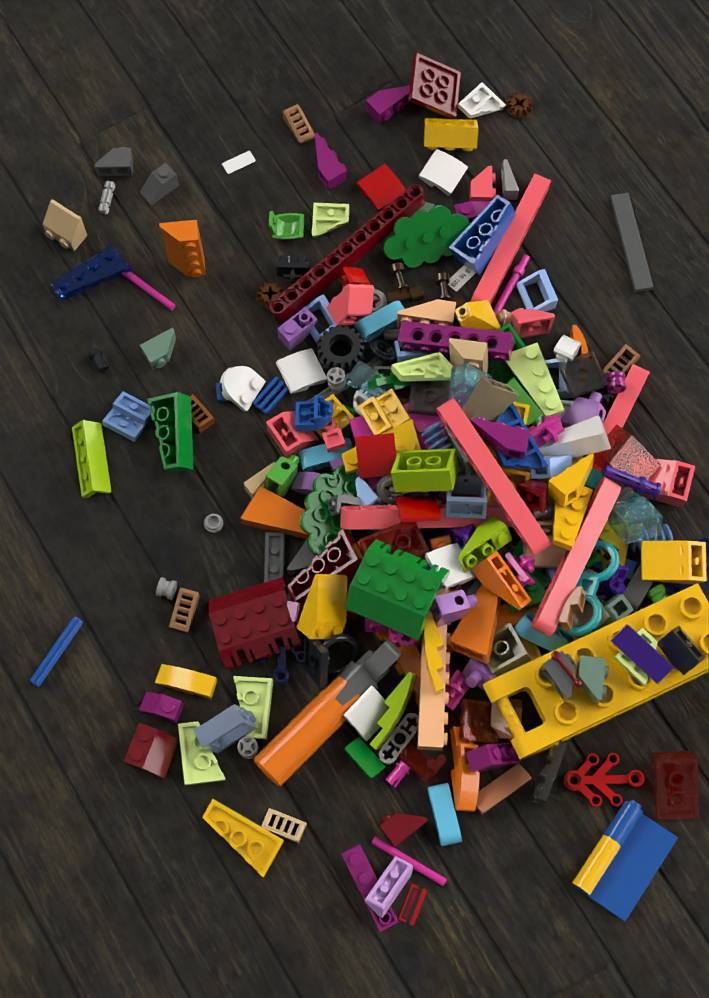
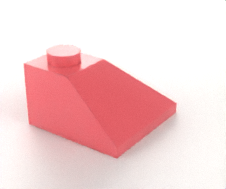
M523 308L511 312V325L520 338L549 334L551 332L555 319L553 313Z

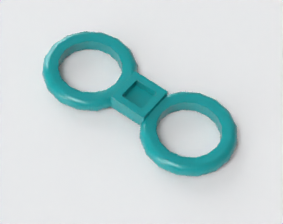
M597 541L593 550L602 549L610 554L611 561L608 568L598 574H589L583 570L575 587L576 589L577 586H582L586 594L585 602L593 607V616L586 625L572 627L571 631L563 630L560 623H558L557 626L563 633L570 636H583L592 632L601 621L602 608L595 595L599 583L609 579L619 567L617 549L608 542Z

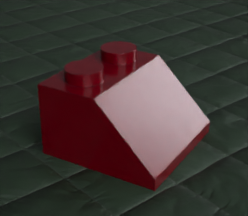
M139 723L124 762L128 766L165 779L180 740L158 729Z

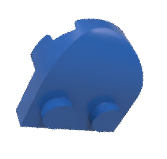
M314 395V401L296 402L295 431H316L325 427L332 417L333 403L324 400V397L320 395Z

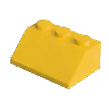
M425 118L424 147H427V149L436 150L438 147H445V150L462 148L464 151L477 149V120Z

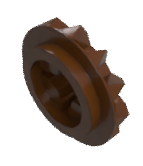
M518 92L515 95L511 94L505 103L506 111L515 118H524L533 109L531 97H527L525 93L523 95ZM516 103H523L522 107L520 105L516 106Z
M271 281L266 284L263 283L257 289L256 300L263 308L270 309V304L284 292V289L278 283H272ZM270 290L273 294H275L272 295L271 300H269L268 295H265L268 294Z

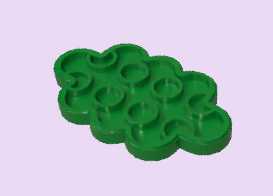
M442 205L433 207L429 212L418 210L413 214L412 218L402 217L396 221L394 235H391L384 241L383 251L390 259H402L403 263L411 268L420 266L424 261L434 263L439 260L441 255H453L449 246L470 225V222L463 214L452 215L450 210Z
M344 465L335 468L332 474L325 473L316 477L312 485L313 492L305 498L306 511L301 514L299 524L301 529L309 534L307 546L314 555L320 556L326 549L325 546L330 541L333 542L339 536L338 533L342 529L340 527L341 509L339 515L330 516L328 503L331 497L337 494L342 495V493H352L353 497H357L355 486L356 473L346 474ZM344 529L346 532L352 535L351 530Z

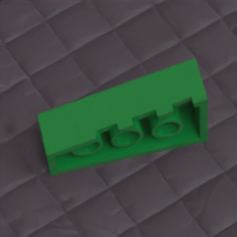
M175 392L147 399L148 405L152 408V421H155L157 429L155 430L156 438H159L160 441L159 450L164 470L176 473L194 470L191 396Z

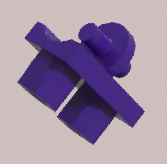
M619 563L615 574L609 579L600 582L599 595L611 594L614 596L616 594H623L626 589L623 583L630 571L628 566H621Z

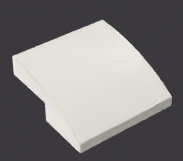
M436 149L418 177L430 187L435 185L449 196L468 166L453 156Z
M312 348L291 354L276 362L291 394L306 391L309 386L322 384L327 380Z
M458 543L438 548L425 555L431 568L436 564L439 565V569L443 567L450 570L449 576L444 586H442L444 590L457 584L460 586L476 578L472 569L466 573L463 572L457 558L462 551Z
M370 686L344 714L349 724L357 730L366 742L380 728L377 722L390 708L384 703V698L373 686Z

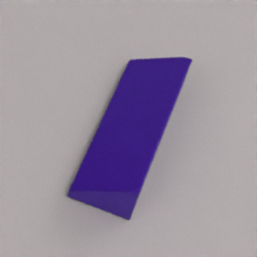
M628 624L611 640L617 648L656 684L674 668Z

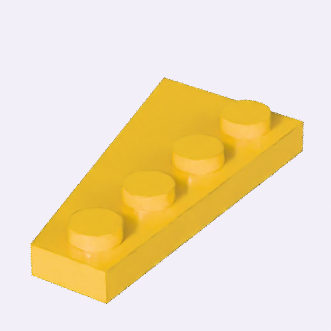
M412 419L382 433H394L396 456L398 451L421 450ZM356 447L342 453L346 474L359 471Z
M584 486L579 498L566 507H562L556 501L554 502L553 545L569 551L572 550L593 489Z
M212 799L202 818L264 878L284 839L219 801Z

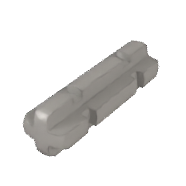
M112 181L105 182V189H103L100 200L101 204H99L98 208L100 214L107 215L113 196L112 192L115 189L114 182Z

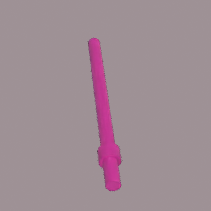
M523 255L519 264L513 269V275L493 309L496 318L519 277L523 276L524 268L530 259L528 255Z

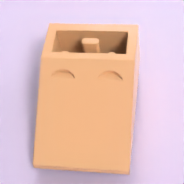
M437 299L400 310L397 313L396 329L401 328L402 321L453 326L456 302Z

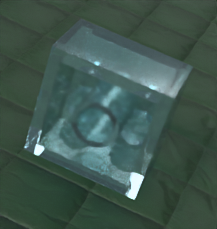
M645 496L635 497L634 499L615 503L609 514L608 524L621 540L628 544L661 536L662 515Z

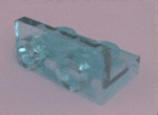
M360 360L351 373L345 375L348 380L347 383L354 389H357V387L362 389V394L368 398L373 396L377 398L386 390L385 385L368 388L367 381L373 380V376L379 373Z

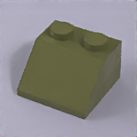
M511 623L495 631L490 661L488 663V667L493 675L505 674L532 661Z

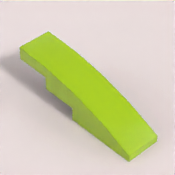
M410 671L384 701L390 708L377 722L383 729L370 743L374 749L382 748L403 716L416 681L417 674Z

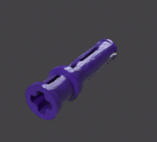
M605 465L602 471L603 477L634 488L636 493L640 494L642 492L651 496L652 499H656L660 493L661 483L648 481L644 476L638 478L624 471L612 468L609 465ZM615 474L627 478L628 480L615 476Z

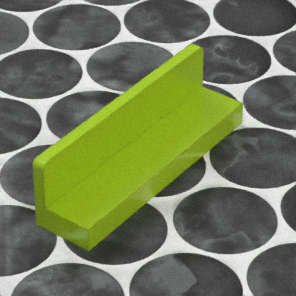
M82 420L72 427L82 497L89 498L97 492L109 494L111 492L102 425L98 422Z

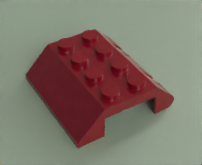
M283 577L209 600V616L218 650L226 670L235 667L234 660L237 666L242 665V659L238 652L241 650L245 651L249 662L254 661L251 650L256 660L273 655L270 643L275 654L280 653V648L276 641L279 638L283 639L287 650L291 649L289 637L294 648L303 646L299 631L296 629V625L292 622L286 603L288 601L287 596L289 595Z

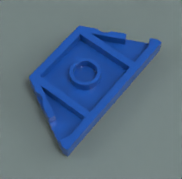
M513 403L496 420V422L505 423L507 426H519L528 430ZM531 434L529 435L527 450L523 460L504 456L493 448L503 468L544 470L548 467Z

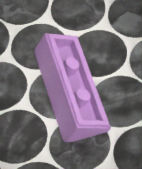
M397 856L393 858L365 898V902L381 918H383L412 875L413 865Z

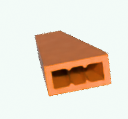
M262 486L259 487L241 516L242 524L273 532H285L286 535L307 539L309 534L301 529L299 524L300 516L306 510Z
M481 584L475 594L477 606L471 607L467 615L461 619L449 641L453 651L488 665L502 598Z

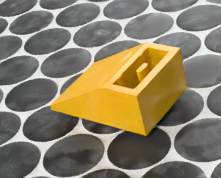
M641 541L642 580L682 584L706 582V542Z

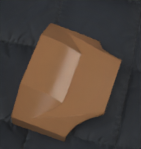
M509 699L521 722L522 700ZM497 703L492 704L490 726L498 733L499 739H514Z

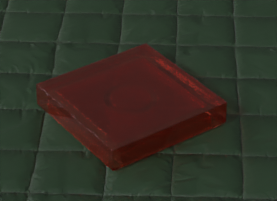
M465 698L461 699L459 740L498 744V733L490 726L492 703Z

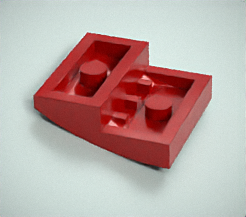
M386 164L356 182L365 198L368 197L376 211L391 203L406 190Z
M394 433L355 437L359 478L391 475L397 457Z
M435 496L396 497L398 517L401 522L441 521L440 510Z

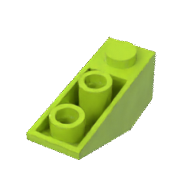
M492 516L477 527L457 557L464 573L512 540L507 525L495 516Z

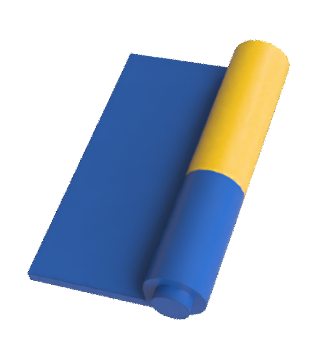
M634 800L623 803L572 882L575 888L624 922L678 839L677 836L643 815V811L640 809L641 805Z

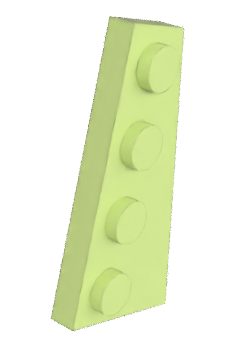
M538 343L513 351L511 360H505L504 362L510 367L512 373L521 382L523 388L532 397V400L545 417L547 415L552 417L555 414L563 413V405Z

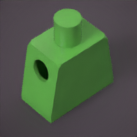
M293 454L288 459L283 456L280 457L266 475L265 489L284 498L295 481L300 459Z

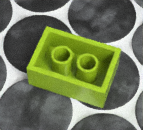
M456 448L398 451L391 471L395 492H446L453 490L459 471Z

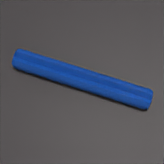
M75 616L71 619L31 677L30 682L38 687L42 684L83 624L82 620Z

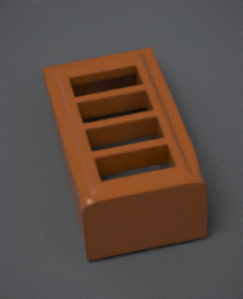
M192 394L191 402L193 401L194 404L191 405V410L196 406L198 407V409L192 412V424L199 433H202L215 423V419ZM200 411L202 412L200 415L194 418V415H196ZM204 416L206 417V418H205L204 420H202L201 422H198V420H200V419L203 418Z

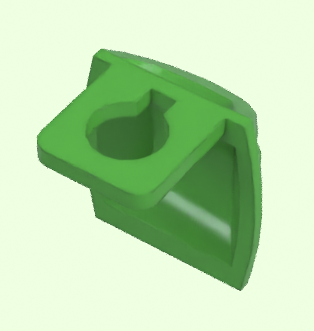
M270 211L269 228L272 238H303L304 214L285 213L274 215V212Z

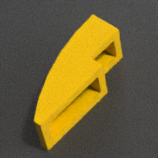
M161 664L155 684L211 699L217 684V678L200 672Z

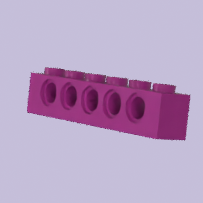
M402 321L398 343L404 351L412 352L415 350L425 354L440 352L443 356H448L450 354L449 339L453 338L485 342L488 347L490 345H497L495 348H488V359H494L498 362L511 360L514 345L512 332ZM418 337H423L421 340H416Z

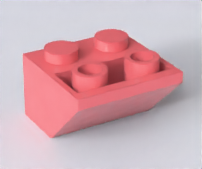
M348 284L343 287V291L334 297L326 307L336 325H355L362 318L372 314L374 286Z
M295 411L282 412L266 422L267 431L287 459L291 454L296 455L301 450L319 441L314 431H295Z

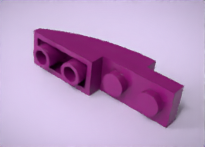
M358 844L344 851L341 855L365 902V898L378 880L361 845ZM365 902L380 932L399 922L391 906L383 918H381Z

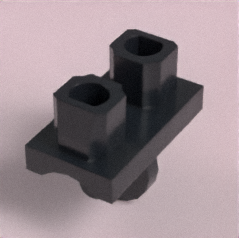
M280 255L279 262H276L277 276H284V279H290L291 284L295 283V279H300L310 271L307 256L304 255L297 256V263L290 262V256Z

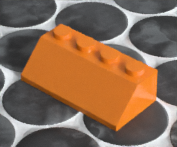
M197 220L159 223L168 262L187 277L197 278L206 275L204 253Z

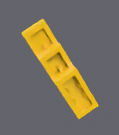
M429 610L426 616L427 623L423 630L424 655L434 693L438 695L444 691L438 674L444 668L438 653L439 650L443 649L444 643Z

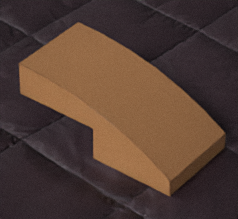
M577 586L562 609L559 623L565 631L572 630L575 613H583L586 594L582 586Z

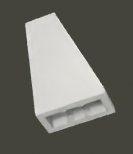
M597 415L565 428L562 433L557 435V442L549 441L539 448L543 456L572 455V458L608 450L611 449L600 416Z

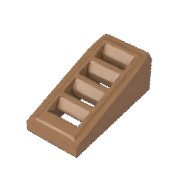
M298 104L283 111L284 120L300 145L315 138V134ZM306 131L308 132V133H306V134L300 136L301 133L306 132Z
M625 344L602 370L603 374L605 375L606 372L610 373L608 371L610 368L613 371H619L613 366L615 363L623 369L620 372L626 373L638 361L640 355ZM626 353L629 357H631V361H629L625 356H623V354ZM621 358L623 361L627 363V365L624 366L618 360Z
M180 588L169 628L189 632L200 598L198 592ZM184 596H186V597H189V598H193V600L190 601V600H186V599H183V598H184ZM181 604L189 605L191 607L190 609L181 607ZM179 611L187 613L188 617L179 615ZM176 620L186 621V625L177 623Z

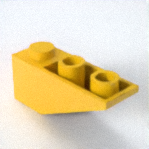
M591 453L581 458L576 464L567 467L562 473L553 476L549 480L548 495L562 507H566L579 498L592 470L594 454Z

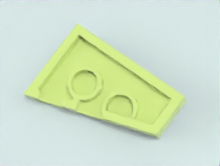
M233 676L240 707L252 711L257 720L255 722L257 729L246 736L267 740L274 680L272 678Z
M198 721L178 724L185 786L226 780L213 753L201 747L193 731L200 726Z

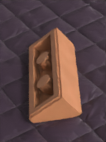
M518 763L478 792L477 810L483 815L529 782L532 777Z

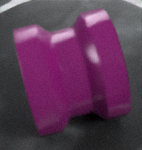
M614 371L607 374L606 379L609 382L607 385L608 392L622 393L626 390V383H624L626 379L625 373Z

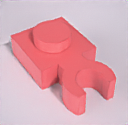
M331 418L332 425L323 427L325 433H322L328 453L346 447L341 428H337L334 418Z

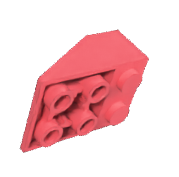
M635 457L631 475L638 478L644 476L648 481L661 483V490L656 499H652L651 496L642 492L640 494L637 493L641 497L682 508L688 498L695 466L675 460Z

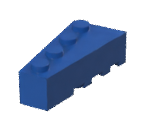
M497 195L449 246L455 259L478 275H481L516 216L509 201Z

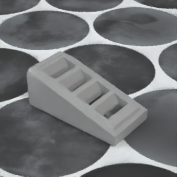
M504 159L501 167L503 198L505 200H516L519 188L508 160Z

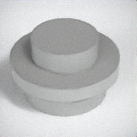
M218 514L208 515L204 520L205 529L211 533L220 531L223 527L221 516Z

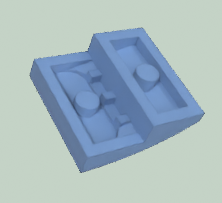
M123 391L113 403L112 410L102 420V425L135 442L149 422L152 408L145 402Z

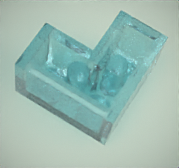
M466 363L452 367L449 399L453 398L458 405L464 406L481 376L492 379V376Z

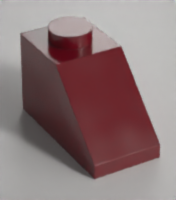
M538 479L517 483L516 491L526 506L541 513L545 512L548 484Z
M399 813L392 816L388 814L381 820L380 830L395 848L424 826L428 820L426 817Z

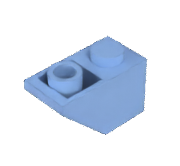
M572 455L543 456L548 464L547 469H531V479L552 478L559 475L567 467L572 466Z

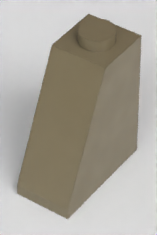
M481 376L462 410L470 422L472 418L478 417L491 422L516 401L519 395L510 385Z

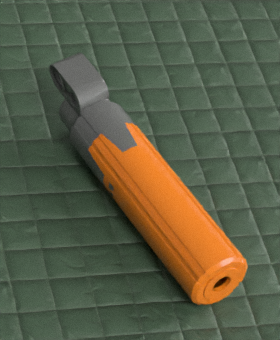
M387 639L374 653L368 650L356 663L351 661L254 757V763L275 785L282 786L347 720L344 714L370 686H373L376 690L378 689L377 683L389 672L388 668L402 655V652Z

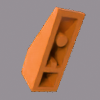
M497 551L472 568V571L483 586L518 610L532 601Z

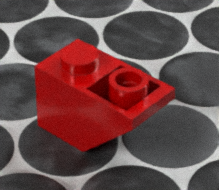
M343 268V275L341 276L342 289L348 284L370 285L363 269Z

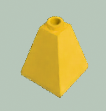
M488 300L467 302L454 310L460 327L494 331L501 328Z

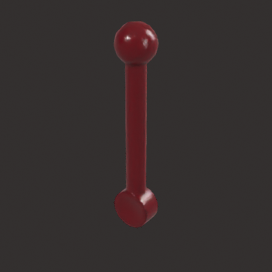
M553 651L551 654L552 659L559 662L574 681L575 687H581L582 681L577 679L562 661L560 653Z

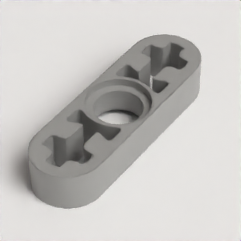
M407 714L379 751V759L383 764H393L417 733L419 720L417 714ZM414 718L416 719L415 724L417 726H411V728L408 731L412 733L411 735H409L405 730L400 729L402 726L404 727V729H406L409 723L407 720H412ZM396 734H403L406 737L405 743L397 744L394 741ZM391 742L395 748L400 750L397 752L394 749L391 755L393 758L385 760L383 752H389L392 746L388 744Z

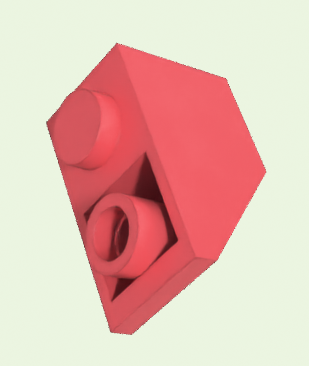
M492 166L485 168L471 181L470 201H492L496 197V188H492L496 178L495 173H492Z

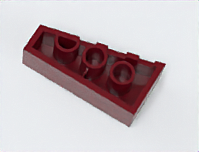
M341 529L338 533L339 536L333 542L330 541L325 546L326 549L321 555L316 556L312 560V564L307 569H303L287 586L293 602L305 604L315 574L346 575L347 581L355 576L362 562L363 555L351 534Z

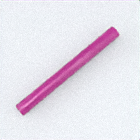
M118 265L116 268L118 272L171 311L175 308L176 305L124 266Z
M376 836L374 837L371 844L393 857L397 856L412 864L414 870L444 886L447 881L446 878Z

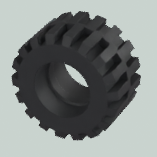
M337 325V328L332 326L329 328V332L325 330L323 336H320L318 343L320 365L323 366L326 372L335 367L341 368L345 372V376L359 368L364 360V341L361 339L360 333H356L354 328L350 330L349 326L346 325L344 328H341V325ZM343 345L348 347L351 352L346 356H336L331 350L336 346Z

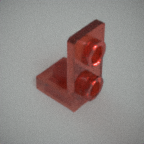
M408 743L398 755L402 762L428 783L447 760L442 754L437 759L432 758L430 760L411 743Z

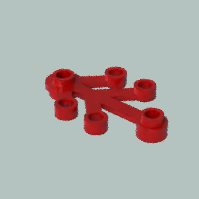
M594 753L586 757V762L577 771L571 770L564 776L566 788L571 791L579 790L594 808L602 804V798L600 795L594 794L586 785L593 784L609 799L611 806L618 807L623 802L621 795L615 794L605 784H629L631 787L636 788L644 782V775L639 770H633L628 775H605L612 766L618 764L619 756L616 753H610L606 757L604 764L593 776L584 775L599 762L598 755ZM610 756H614L616 758L615 763L610 762ZM589 757H595L596 763H591ZM632 776H636L638 778L637 783L632 782ZM570 778H576L577 784H572ZM613 797L619 798V804L613 802ZM592 798H598L599 804H593Z

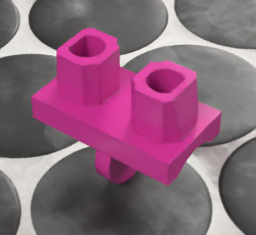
M555 414L552 417L547 415L542 419V424L537 427L532 425L528 428L538 448L549 441L553 443L558 441L557 435L564 431L559 415Z
M510 552L504 555L507 558L504 562L511 572L517 571L518 574L515 577L522 587L527 584L532 586L536 583L526 571L528 569L532 573L535 570L532 566L535 563L533 556L526 558L522 554L519 556L520 562Z
M458 669L449 680V684L445 686V692H449V701L445 706L452 711L469 689V686L466 684L467 677Z

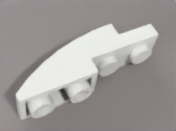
M563 335L553 350L557 357L556 359L565 363L568 360L572 362L573 358L577 357L581 342Z

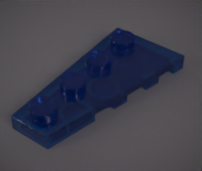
M110 245L53 282L51 286L63 300L83 292L86 287H95L100 285V282L108 278L112 280L117 278L118 274L132 272V270Z

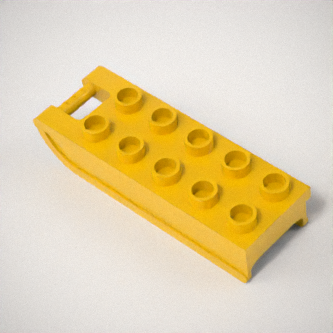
M699 584L690 586L554 650L558 652L563 651L565 655L569 654L574 661L575 677L578 659L581 655L606 659L605 665L609 666L607 678H604L603 686H606L607 690L605 699L602 698L599 704L594 703L582 687H575L574 681L571 697L566 702L562 700L540 670L542 664L552 658V652L484 683L483 687L491 703H497L514 737L510 741L519 759L533 756L708 673L709 602ZM627 624L636 632L644 628L657 642L671 630L680 626L706 658L683 676L657 645L656 651L674 668L658 684L647 676L648 681L642 686L614 659L620 649L611 640ZM521 691L529 694L543 722L542 725L528 732H525L508 698Z

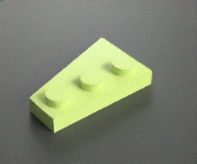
M440 352L395 363L391 367V371L400 381L459 380L460 373Z

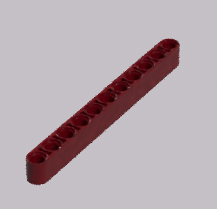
M417 184L407 188L270 304V311L274 319L282 323L291 318L341 276L344 267L354 265L392 233L398 219L402 217L410 218L423 207L426 202L423 188Z

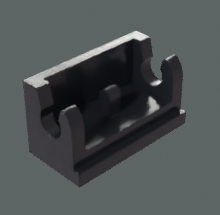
M680 626L671 630L657 644L683 676L706 658Z

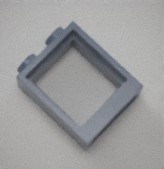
M457 475L454 489L446 491V517L486 519L487 487L479 476ZM451 494L480 495V498L452 497Z
M234 704L193 731L203 749L218 754L256 730L255 722L257 720L252 711Z

